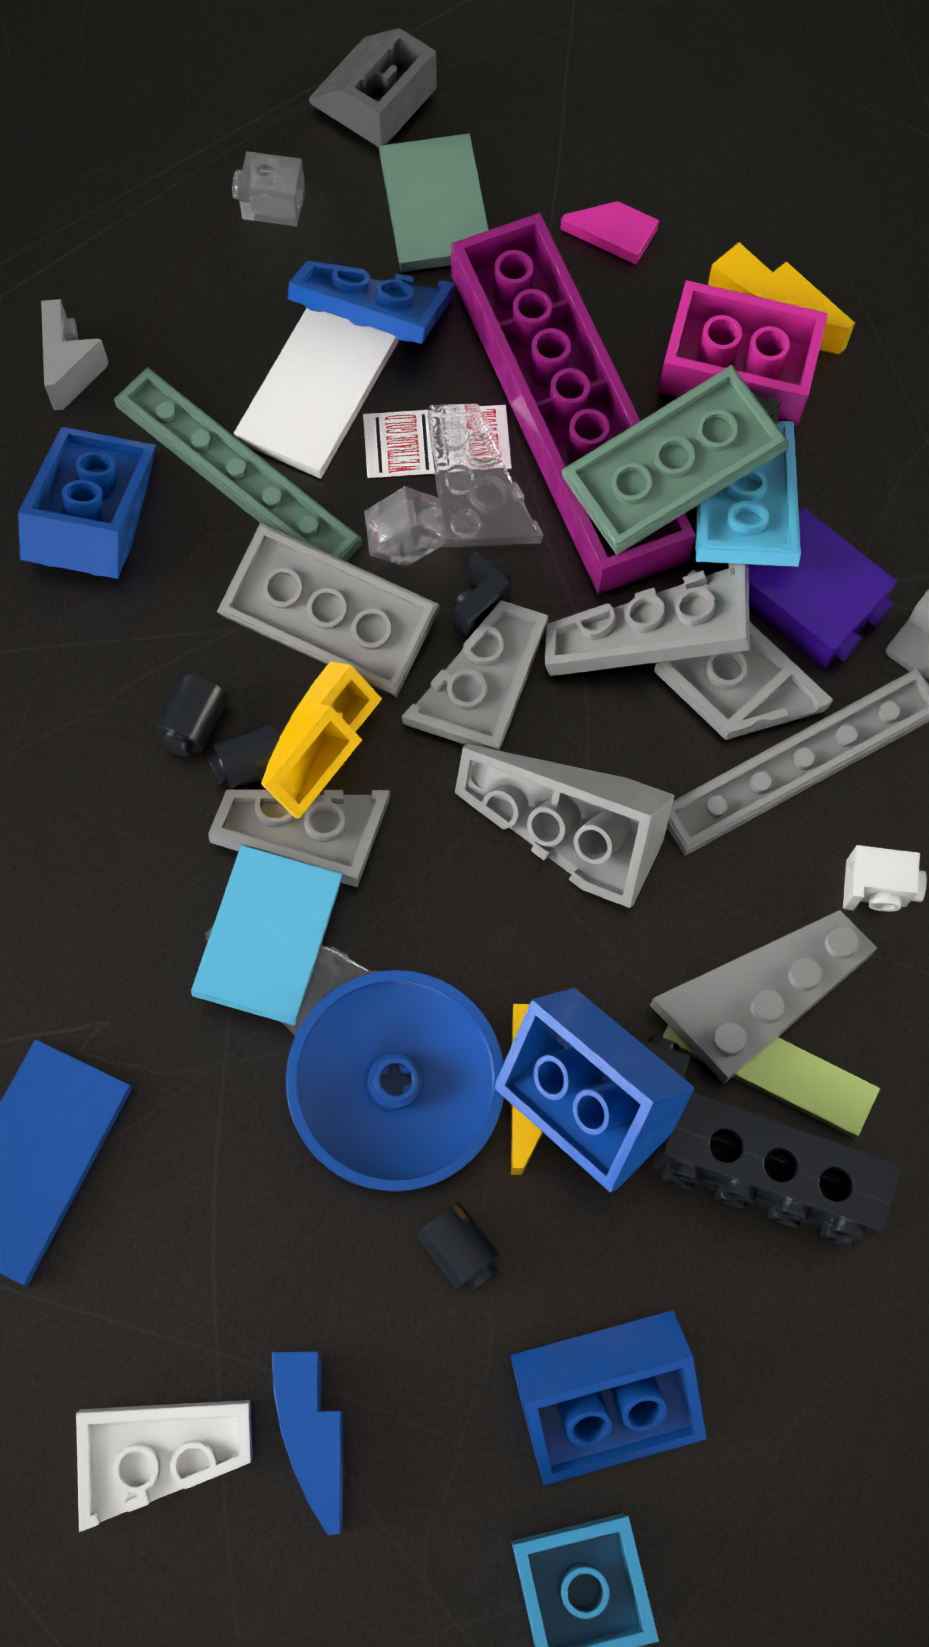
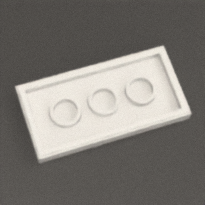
M306 308L237 426L234 436L251 449L321 479L398 344L399 339L395 338L393 334L369 326H357L348 319Z

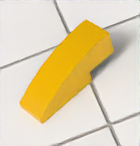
M739 242L712 264L708 281L709 286L828 313L819 350L840 354L846 349L855 322L788 262H785L772 272Z
M332 661L328 663L291 716L267 765L261 784L295 818L300 819L362 741L356 731L382 700L352 665Z

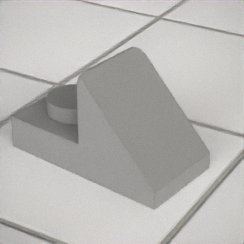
M61 299L41 301L44 386L53 409L64 410L105 370L109 361L101 339L78 340L75 319L67 318Z

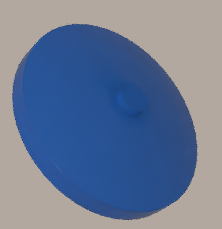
M390 970L369 973L345 982L332 990L314 1006L302 1022L293 1040L287 1061L286 1094L293 1123L307 1148L326 1168L339 1177L356 1185L379 1191L395 1192L419 1189L452 1176L467 1165L483 1148L497 1124L502 1109L504 1097L494 1089V1085L504 1062L497 1037L483 1013L468 997L453 986L440 979L413 971Z

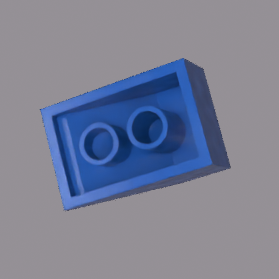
M61 427L18 511L20 560L118 579L131 550L156 455V445Z

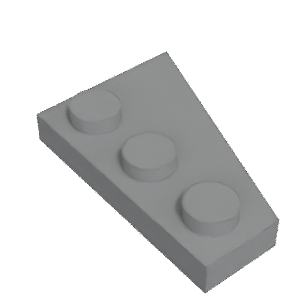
M227 789L209 830V842L239 851L240 846L243 845L341 873V883L358 887L390 800V790H372V795H343V790H324V795H318L300 819L293 817L267 790Z

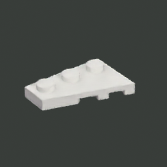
M251 1400L80 1409L76 1413L79 1532L99 1525L100 1522L124 1512H131L146 1506L151 1501L183 1488H190L251 1463L253 1459Z

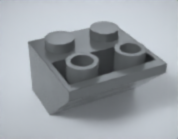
M400 28L364 37L309 97L310 104L377 147L386 145L436 90V50Z

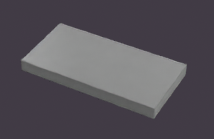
M260 523L217 613L326 665L330 661L352 665L369 685L397 697L440 606L438 603Z

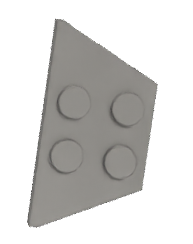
M693 569L688 575L694 574L696 571ZM749 622L750 650L656 662L654 672L725 740L824 712L833 701L824 690L751 622Z

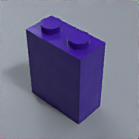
M803 508L799 512L801 547L799 566L750 564L748 566L749 609L825 670L836 657L844 661L851 655L863 639L858 633L868 622L876 627L894 606L889 597L897 581L812 513Z

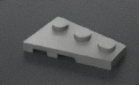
M501 600L463 644V650L446 670L442 669L430 683L431 687L417 704H412L403 714L402 723L464 745L471 744L500 751L547 628L548 615Z

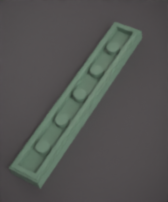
M148 367L114 398L119 410L258 522L345 562L362 546V540L359 535Z

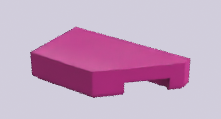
M616 201L564 214L561 219V230L637 265L658 230L659 220Z

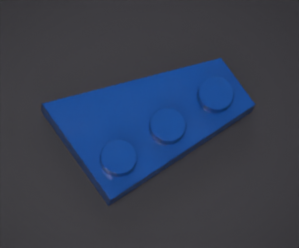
M306 261L289 282L287 299L303 304L312 311L327 312L348 319L354 325L369 326L393 334L399 340L414 341L422 344L451 302L455 283L438 281L437 289L412 285L413 276L395 274V280L383 281L370 279L369 273L364 269Z

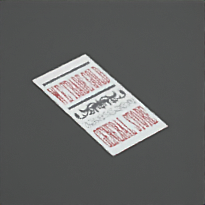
M506 405L363 414L367 478L512 469Z

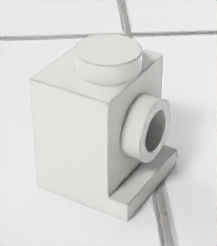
M856 845L846 860L843 909L854 910L861 901L869 902L871 909L891 912L898 911L901 907H906L910 901L922 902L926 891L927 875L926 871L919 870L920 853Z

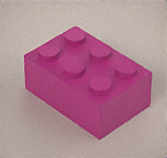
M686 280L664 360L658 393L679 398L732 365L752 393L766 401L773 396L781 400L777 421H792L794 425L798 426L809 396L828 313Z

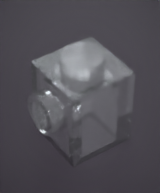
M246 151L243 169L235 171L232 186L233 198L240 201L242 219L297 227L305 191L302 159Z
M404 486L364 511L370 556L408 566L447 543L440 498Z

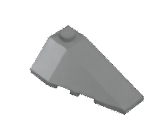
M471 744L463 747L455 794L500 828H510L532 844L531 851L542 860L549 857L571 874L569 880L579 888L628 908L634 905L664 841L674 800L673 794L625 777Z

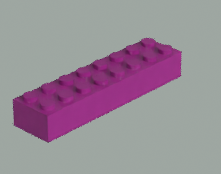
M538 213L451 243V277L597 594L608 592L689 562L696 535L685 513L616 555L562 478V469L640 422V419L541 214Z

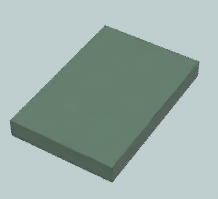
M470 133L379 146L400 272L451 266V243L489 230Z

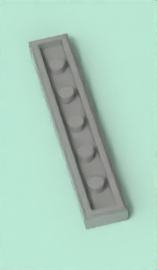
M916 668L674 800L667 829L684 856L929 722L928 682L920 670Z

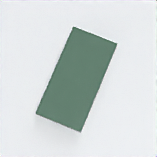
M730 365L562 469V478L615 554L618 555L786 451L789 441L734 367Z

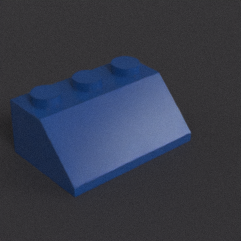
M575 988L531 1000L494 1085V1089L609 1192L617 1190L670 1136L695 1088Z
M673 1310L510 1355L519 1397L543 1486L707 1439L693 1355Z

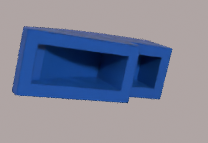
M272 1352L273 1389L277 1414L292 1469L308 1504L328 1535L340 1534L343 1531V1412L321 1411V1353Z

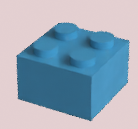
M623 1513L511 1541L535 1647H639L659 1642L629 1516Z

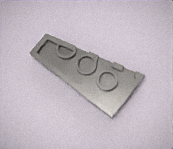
M728 563V569L705 576L702 570L683 577L684 584L658 593H656L654 587L635 593L636 598L618 607L613 608L609 603L548 623L546 630L545 667L549 675L556 676L750 650L748 565Z
M839 910L654 997L650 1006L720 1081L725 1084L871 957L877 947Z

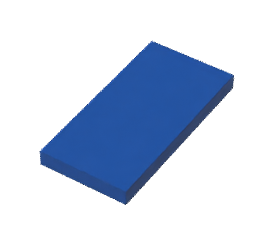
M36 1039L0 1102V1274L27 1287L133 1089L129 1084Z

